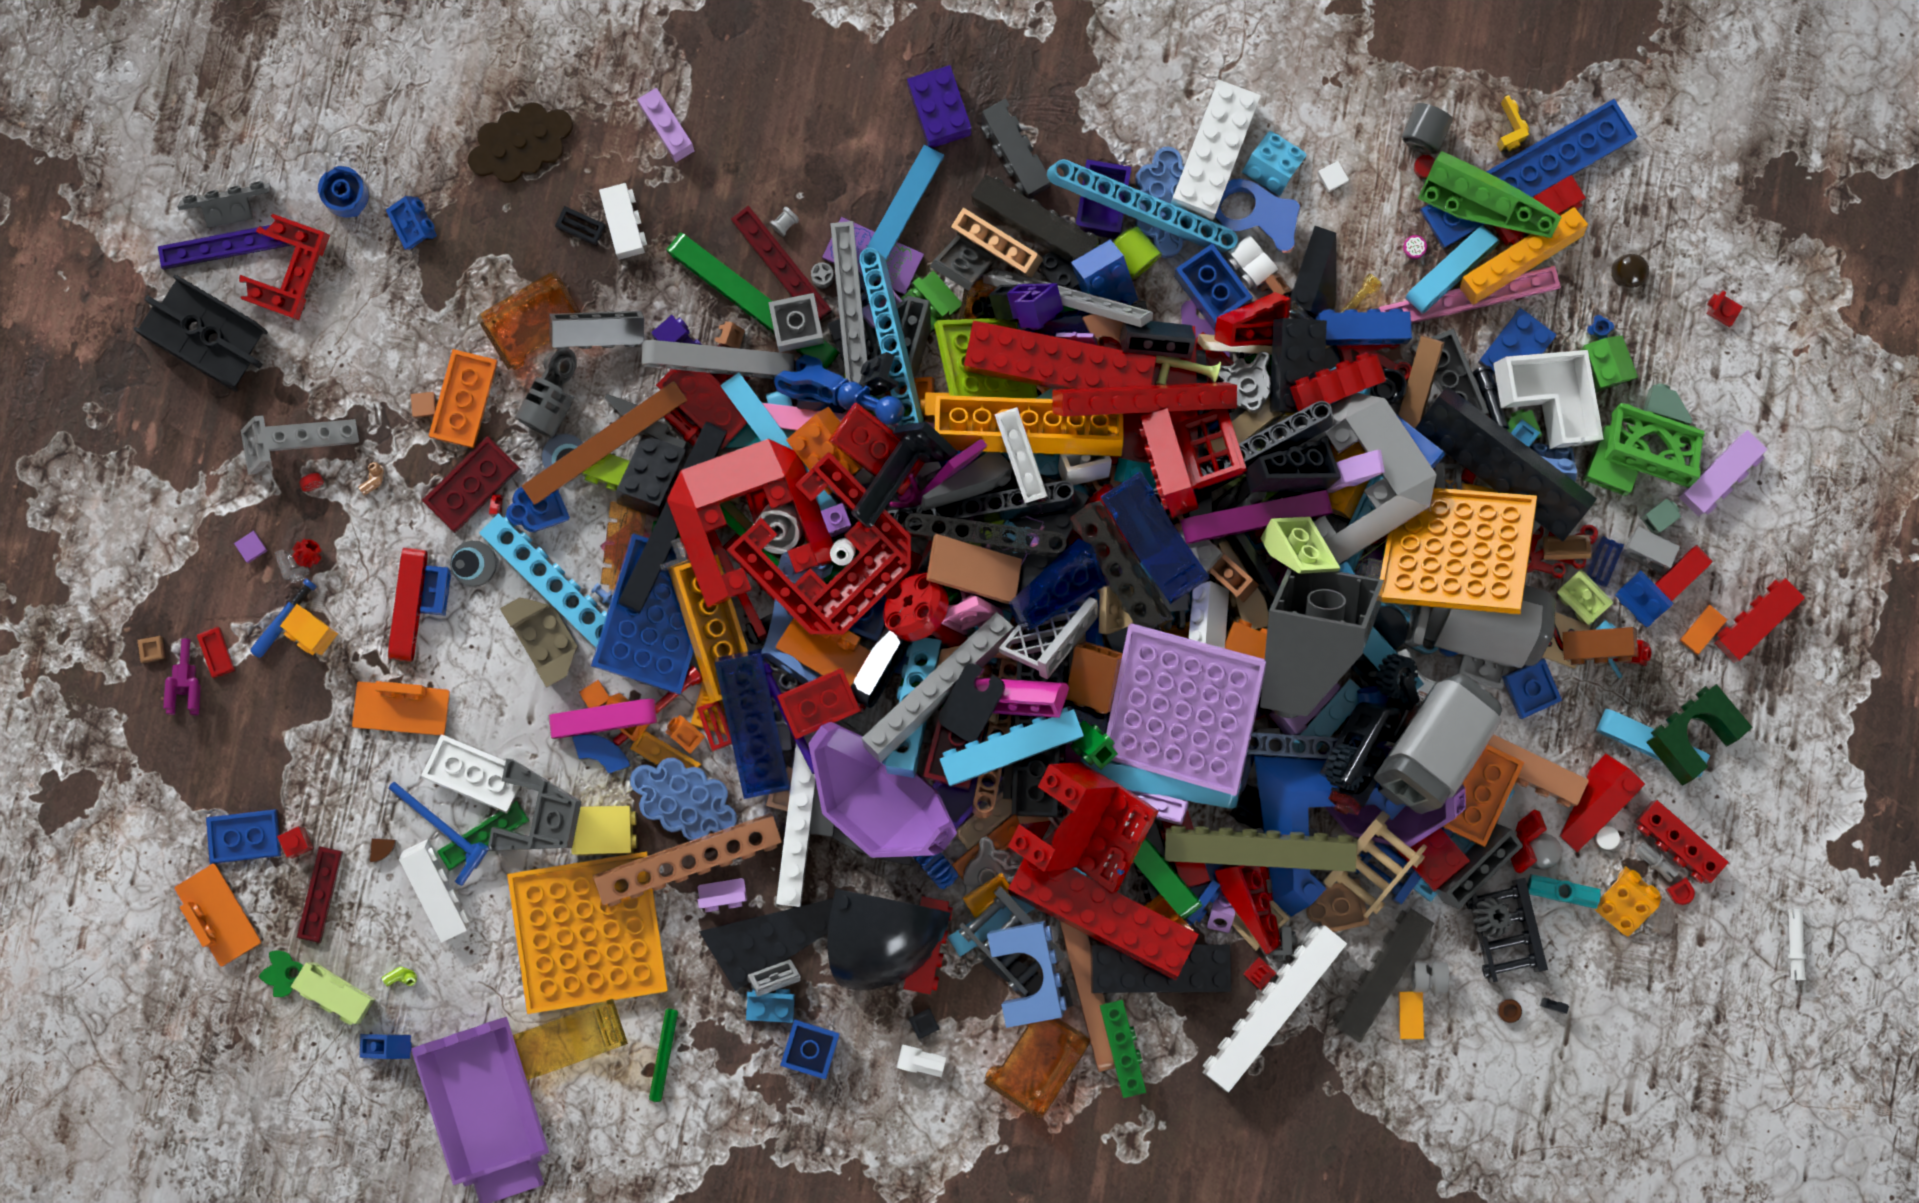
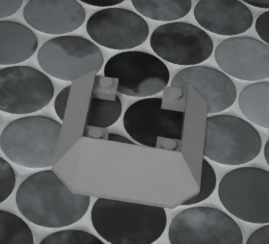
M1360 393L1347 396L1331 405L1334 417L1333 426L1329 430L1299 445L1302 446L1307 442H1315L1323 437H1328L1338 454L1357 442L1360 443L1366 453L1374 450H1381L1385 471V473L1381 474L1383 479L1364 490V493L1375 509L1338 533L1334 531L1325 516L1314 522L1338 565L1429 508L1437 475L1386 399ZM1305 425L1299 426L1298 428H1304Z

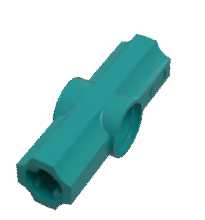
M1530 874L1527 882L1529 895L1597 909L1600 902L1601 889L1533 874ZM1561 885L1568 888L1566 898L1559 895V887Z

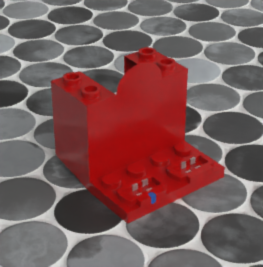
M1082 762L1049 764L1038 787L1074 812L1070 813L1057 828L1052 840V846L1042 840L1051 821L1019 824L1008 847L1044 872L1078 868L1112 893L1117 892L1159 810Z

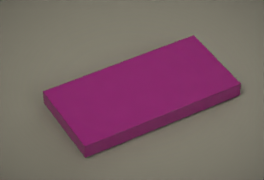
M983 439L978 440L946 463L917 496L916 500L920 505L922 504L923 495L971 464L987 447Z

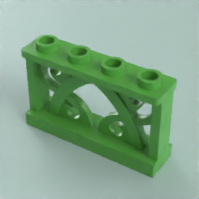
M1620 403L1612 412L1608 449L1605 452L1604 460L1688 488L1700 478L1701 470H1699L1705 431L1697 429L1695 426L1677 422L1671 418L1656 415L1651 411L1635 408L1630 404ZM1622 421L1628 423L1626 427L1629 432L1623 428ZM1656 433L1669 450H1665L1659 455L1652 454L1647 444L1640 438ZM1620 434L1627 439L1624 444L1619 443ZM1687 443L1691 444L1689 451H1681ZM1684 457H1689L1688 466L1685 464Z

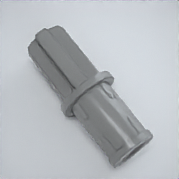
M1645 842L1638 845L1635 852L1651 865V869L1657 870L1668 882L1673 880L1672 877L1678 875L1679 871L1664 859L1663 854L1659 855Z

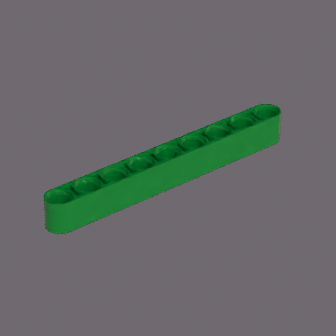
M680 232L666 249L668 254L775 334L768 303L772 302V300ZM825 340L824 344L795 349L801 355H809L820 359L823 368L826 370L840 354Z

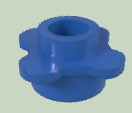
M1596 315L1593 324L1587 328V332L1589 335H1594L1598 337V340L1608 337L1609 332L1614 329V324L1608 319L1603 318V316Z

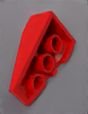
M1606 753L1589 770L1586 779L1589 780L1578 805L1574 806L1559 836L1576 853L1645 785L1627 766Z
M1223 864L1216 869V879L1220 884L1222 893L1266 954L1271 953L1281 945L1277 918L1272 914L1270 901H1273V896L1267 890L1266 880L1269 879L1267 867Z

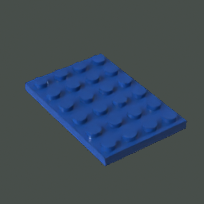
M633 533L627 547L591 667L680 695L694 650L669 570L673 567L690 563V560L685 550L672 547L641 613L638 614L619 605L618 602L649 539Z

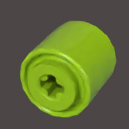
M1139 227L1127 229L1113 241L1124 255L1132 281L1145 273L1162 255Z

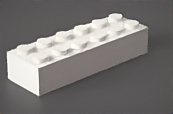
M1218 79L1173 195L1172 205L1213 222L1261 95Z

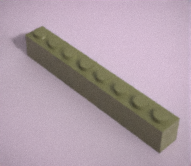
M1172 825L1171 828L1166 830L1165 861L1356 872L1357 839L1347 834H1340L1336 838L1328 837V834L1325 833L1304 836L1303 832H1290V835H1282L1280 831L1275 830L1266 831L1265 834L1257 833V830L1243 829L1242 832H1233L1231 828H1219V831H1211L1208 827L1204 826L1195 827V830L1185 829V826Z

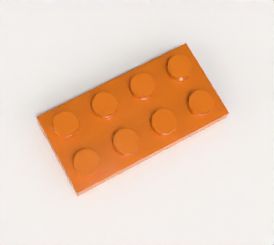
M452 349L428 435L430 438L475 448L498 364L496 359Z
M1487 744L1462 783L1465 786L1466 809L1442 827L1482 847H1486L1525 762Z

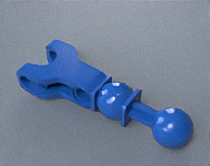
M802 355L796 360V372L784 370L774 378L778 392L794 399L811 397L825 403H833L835 406L839 404L845 410H850L854 403H858L864 409L874 411L877 419L885 425L892 426L899 423L904 415L903 404L896 397L886 396L880 400L870 396V387H863L857 382H851L836 373L824 369L820 359L809 355Z

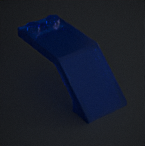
M1141 471L1101 496L1103 503L1131 549L1169 604L1210 579L1203 566L1172 524Z

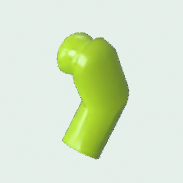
M402 966L381 977L387 987L397 981L405 983L406 986H413L417 982V974L413 970Z

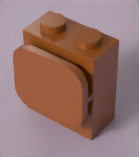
M1086 641L1075 646L1066 699L1073 701V704L1076 706L1094 708V711L1097 713L1106 714L1110 712L1123 653Z

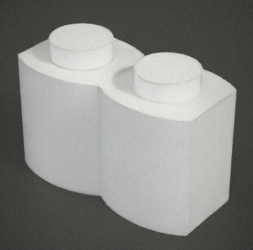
M1250 235L1228 251L1227 262L1234 271L1238 270L1242 273L1243 276L1241 278L1249 288L1253 287L1257 290L1266 282L1265 280L1270 275L1278 272L1274 262L1263 252Z

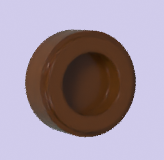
M1506 999L1498 1005L1497 1014L1502 1021L1514 1023L1520 1019L1522 1008L1517 1001Z

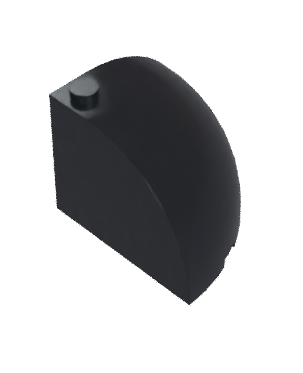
M835 889L827 938L829 965L834 979L841 987L852 990H875L894 985L906 979L922 967L931 957V952L936 947L938 941L940 942L944 936L951 913L891 899Z

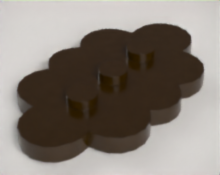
M534 102L525 104L521 107L519 113L515 111L505 112L500 116L498 123L489 122L479 129L477 139L480 145L469 153L468 165L476 175L487 176L494 173L498 180L504 183L515 182L522 173H537L541 169L543 162L553 163L562 156L564 147L561 140L572 132V118L564 110L555 109L547 112L542 105Z

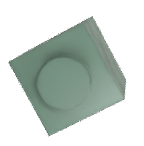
M1667 498L1640 519L1651 533L1657 535L1679 519L1681 515L1679 514L1678 506Z

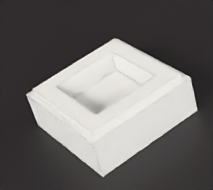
M1339 161L1319 170L1317 173L1328 192L1349 181Z

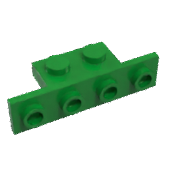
M1123 1000L1100 1005L1123 1098L1146 1093L1139 1066L1143 1061L1140 1050H1135L1133 1041L1137 1040L1134 1026L1129 1027Z

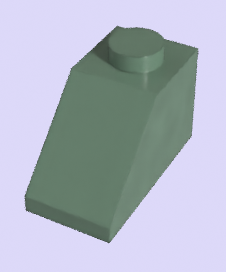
M1657 384L1649 388L1643 407L1644 411H1651L1656 415L1674 419L1685 425L1692 423V418L1678 393L1670 390V386Z

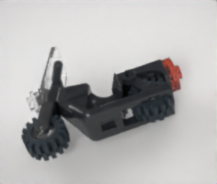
M1389 654L1387 658L1382 659L1383 665L1379 664L1378 666L1380 672H1376V676H1379V678L1375 681L1376 684H1379L1377 689L1380 690L1381 694L1388 696L1389 701L1393 705L1370 702L1357 704L1319 773L1327 778L1331 785L1337 786V788H1331L1332 792L1328 799L1335 805L1334 809L1344 815H1347V813L1358 815L1377 784L1374 776L1386 757L1383 749L1376 746L1382 741L1396 744L1427 696V693L1423 691L1417 692L1415 686L1417 681L1414 679L1418 677V673L1415 672L1418 668L1414 665L1416 662L1412 658L1398 654ZM1351 738H1352V741H1353V742H1352L1351 746H1349L1348 744H1349V742H1350V740H1351Z

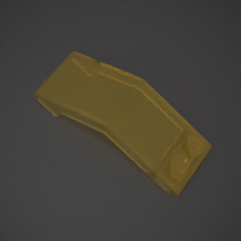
M613 999L513 1035L527 1080L628 1044Z

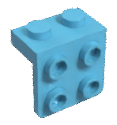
M1269 131L1251 154L1242 173L1280 196L1295 171L1305 159L1306 153L1278 134Z

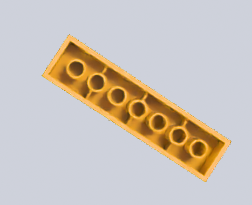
M936 395L935 430L957 451H964L978 440L983 439L987 444L983 452H1007L995 414L1018 407L1033 453L1122 455L1123 414L1063 417L1052 413V399Z

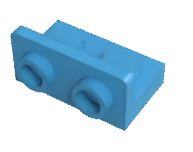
M752 989V992H747L746 1020L793 1023L795 994H790V989H777L776 993H767L757 997L755 990Z

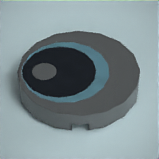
M471 540L462 543L454 550L451 555L450 567L454 577L462 584L472 587L481 586L492 579L496 572L497 561L495 553L488 545L481 541Z

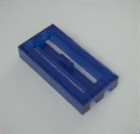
M1605 536L1601 537L1586 572L1594 583L1603 587L1608 586L1624 544L1607 539ZM1604 544H1607L1608 547L1596 576L1593 577L1592 573ZM1614 547L1616 548L1615 553L1610 562L1606 575L1602 581L1600 580V578Z

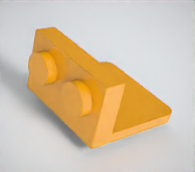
M1625 866L1619 873L1617 881L1600 897L1598 907L1594 910L1623 935L1630 936L1659 907L1662 896L1657 888L1645 883L1638 872L1630 870Z

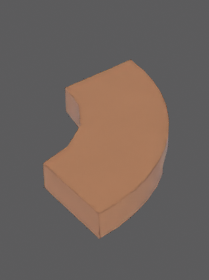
M1090 314L1082 318L1089 333H1093L1095 338L1101 336L1111 337L1121 345L1119 338L1123 322L1096 314Z

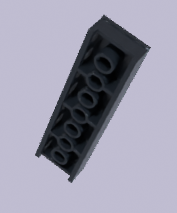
M1024 629L1022 631V635L1036 633L1035 629ZM1038 629V630H1039V632H1040V631H1045V630H1050V629ZM1053 635L1041 638L1042 644L1053 642L1055 637ZM1038 639L1025 641L1026 648L1039 645ZM1018 643V649H1023L1022 643ZM1041 651L1030 653L1028 657L1037 661L1042 653ZM1069 653L1048 679L1041 677L1039 670L1017 661V680L1061 682L1068 685ZM1067 699L1065 700L1063 708L1067 707ZM1015 715V726L1023 724L1024 727L1033 724V719L1041 716ZM1066 744L1013 763L1011 814L1025 817L1063 818V804L1040 789L1038 785L1049 764L1065 763Z

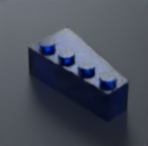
M1078 538L1013 598L1009 605L1016 623L1028 630H1032L1106 586L1093 546Z

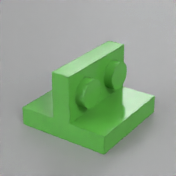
M934 271L923 280L918 277L912 282L913 288L900 298L903 301L907 296H912L930 301L931 330L929 335L935 330L934 324L937 320H947L963 307V303Z

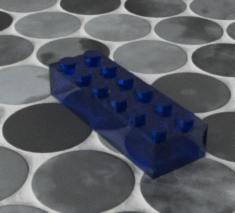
M762 649L717 657L715 659V667L744 799L790 790L791 782Z

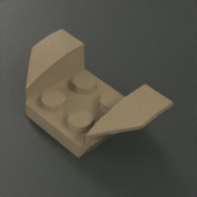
M521 597L501 607V612L524 646L546 688L567 677L578 645L556 608Z

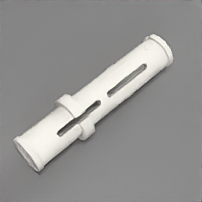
M1788 909L1790 980H1806L1805 959H1807V954L1804 953L1803 909Z

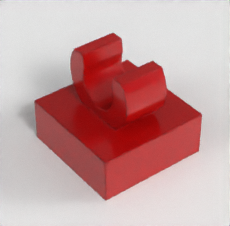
M1260 957L1243 973L1259 990H1262L1276 974Z

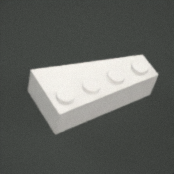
M427 839L402 851L399 861L441 943L467 931V923L470 922L469 917L464 909H460L458 895L454 889H451L448 883L449 878L445 870L441 868L438 856L429 840Z

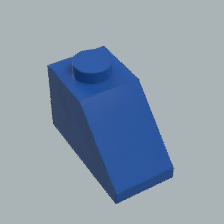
M360 1034L359 1058L410 1059L412 1049L411 1035Z

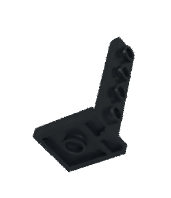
M927 422L900 425L892 432L900 440L851 512L866 528H871L875 524L918 458L923 463L951 460L958 454V451Z

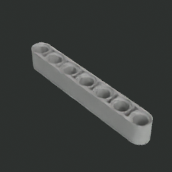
M658 340L642 341V366L726 375H736L739 372L741 376L774 379L775 376L784 370L790 372L795 370V355L788 353Z

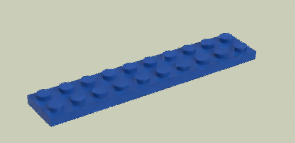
M1612 99L1486 172L1514 186L1530 197H1534L1568 176L1576 174L1632 142L1638 136L1616 100ZM1430 204L1420 210L1443 249L1471 234L1480 226L1486 225L1455 217Z

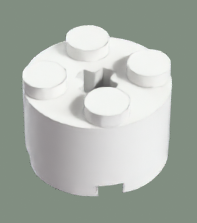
M792 503L770 509L768 504L756 520L757 522L762 518L777 533V536L764 547L766 551L782 554L792 549L804 532Z

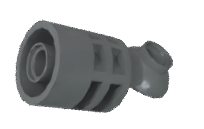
M558 349L546 355L543 363L545 371L542 377L535 378L514 417L523 425L549 438H554L575 399L574 396L562 391L564 383L571 379L577 366L576 355L571 349Z

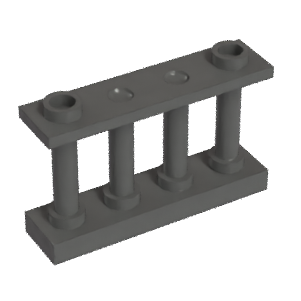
M999 885L993 891L996 895L993 899L994 902L968 927L963 922L959 923V926L962 928L959 933L968 942L973 940L1011 980L1007 984L1017 994L1021 991L1026 995L1028 991L1023 985L1041 968L1039 962L1035 960L1024 972L1015 978L1006 968L1022 953L1008 954L999 961L996 957L991 956L989 942L987 941L983 944L974 935L994 914L1005 907L1013 914L1009 916L1011 919L1000 929L1035 923ZM1049 940L1051 950L1055 949L1057 961L1060 962L1066 955L1052 940Z

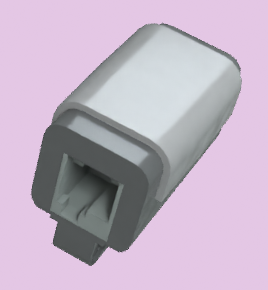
M1525 585L1521 615L1431 607L1424 640L1431 641L1434 647L1512 667L1534 666L1541 660L1554 635L1555 597L1546 590Z
M1457 674L1437 682L1431 688L1375 774L1374 779L1380 784L1377 789L1378 792L1395 805L1405 804L1420 814L1441 808L1447 798H1451L1456 794L1500 725L1501 703L1464 674Z

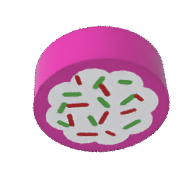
M1418 235L1408 237L1403 245L1405 255L1411 259L1422 257L1427 249L1426 241Z

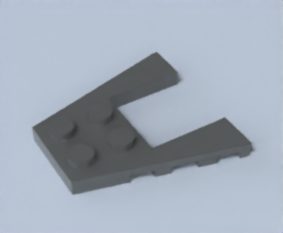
M506 758L502 782L538 791L530 835L527 836L502 828L492 827L488 844L489 851L572 848L582 801L516 760Z

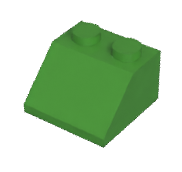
M1623 336L1607 337L1586 344L1579 350H1588L1595 393L1638 378Z

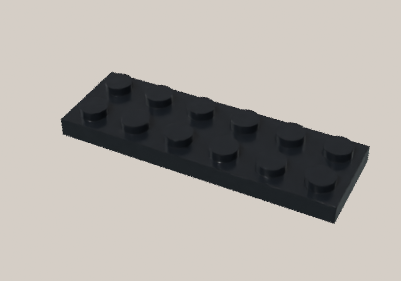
M1108 945L1090 946L1091 993L1231 992L1230 945H1193L1176 980Z

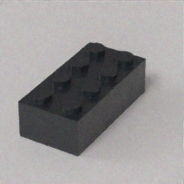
M1294 318L1273 320L1270 412L1297 413L1298 409L1290 387L1296 385V380L1307 376L1310 380L1316 377V372L1325 369L1327 320Z

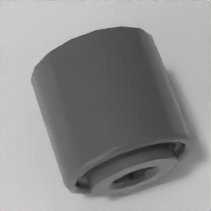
M1417 103L1404 129L1402 140L1408 147L1417 152L1437 154L1443 145L1453 118L1438 107Z

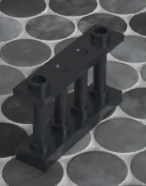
M1525 878L1512 880L1513 885L1509 889L1478 896L1475 893L1466 902L1467 909H1471L1473 912L1477 909L1476 904L1485 900V898L1492 897L1502 900L1513 898L1517 900L1518 908L1516 911L1511 912L1513 914L1509 919L1512 922L1517 920L1522 922L1524 931L1520 935L1488 942L1487 937L1483 936V931H1476L1485 964L1482 965V972L1484 978H1488L1489 982H1498L1496 974L1529 966L1534 968V972L1548 970ZM1523 943L1528 945L1530 954L1526 958L1494 965L1491 951Z

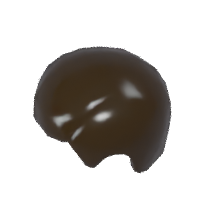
M1626 254L1614 261L1611 267V276L1619 286L1638 287L1647 280L1649 265L1640 255Z

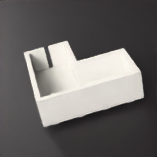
M1588 350L1509 356L1493 363L1501 408L1542 405L1550 449L1589 446L1604 440Z

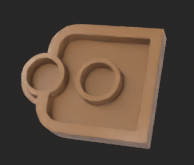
M1359 878L1353 879L1357 884L1361 886ZM1335 883L1331 888L1326 885L1327 889L1306 909L1307 917L1312 922L1321 923L1322 926L1325 925L1332 932L1370 924L1369 919L1363 916L1367 911L1365 902L1343 883Z

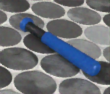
M307 578L303 581L304 586H302L297 595H295L291 602L286 604L251 647V653L257 658L263 657L283 630L280 625L295 605H300L311 590L314 591L317 586Z

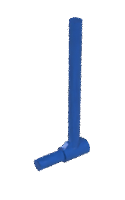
M393 782L389 786V790L466 852V865L455 880L458 885L463 886L472 871L478 867L489 851V847L481 842L470 844L401 786Z

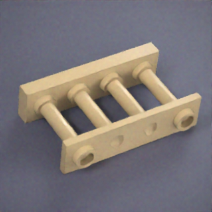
M1384 811L1377 816L1357 840L1356 869L1383 890L1381 895L1375 899L1351 879L1347 871H1332L1323 881L1330 888L1336 881L1339 884L1343 883L1367 903L1370 908L1363 915L1366 918L1372 912L1377 914L1385 905L1382 900L1412 865L1417 868L1425 858L1422 853L1427 848L1423 844L1415 852L1388 830L1385 822L1390 816ZM1375 834L1378 837L1381 835L1410 859L1404 868L1374 845L1375 842L1372 838ZM1362 850L1365 853L1368 851L1397 875L1390 884L1360 860L1361 857L1358 854Z

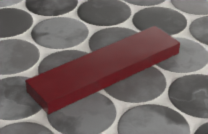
M319 846L297 938L321 943L343 851Z

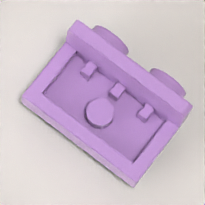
M743 878L698 886L699 909L705 908V912L718 911L720 905L728 904L729 909L742 907V902L747 901Z

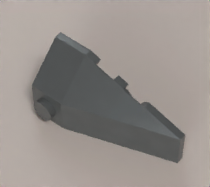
M987 452L923 495L921 508L923 511L993 491L999 486L1003 487L1011 480L1013 467L1000 452Z

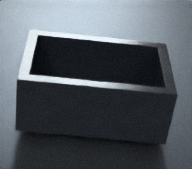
M643 434L616 490L617 504L659 519L677 476L686 463V449Z

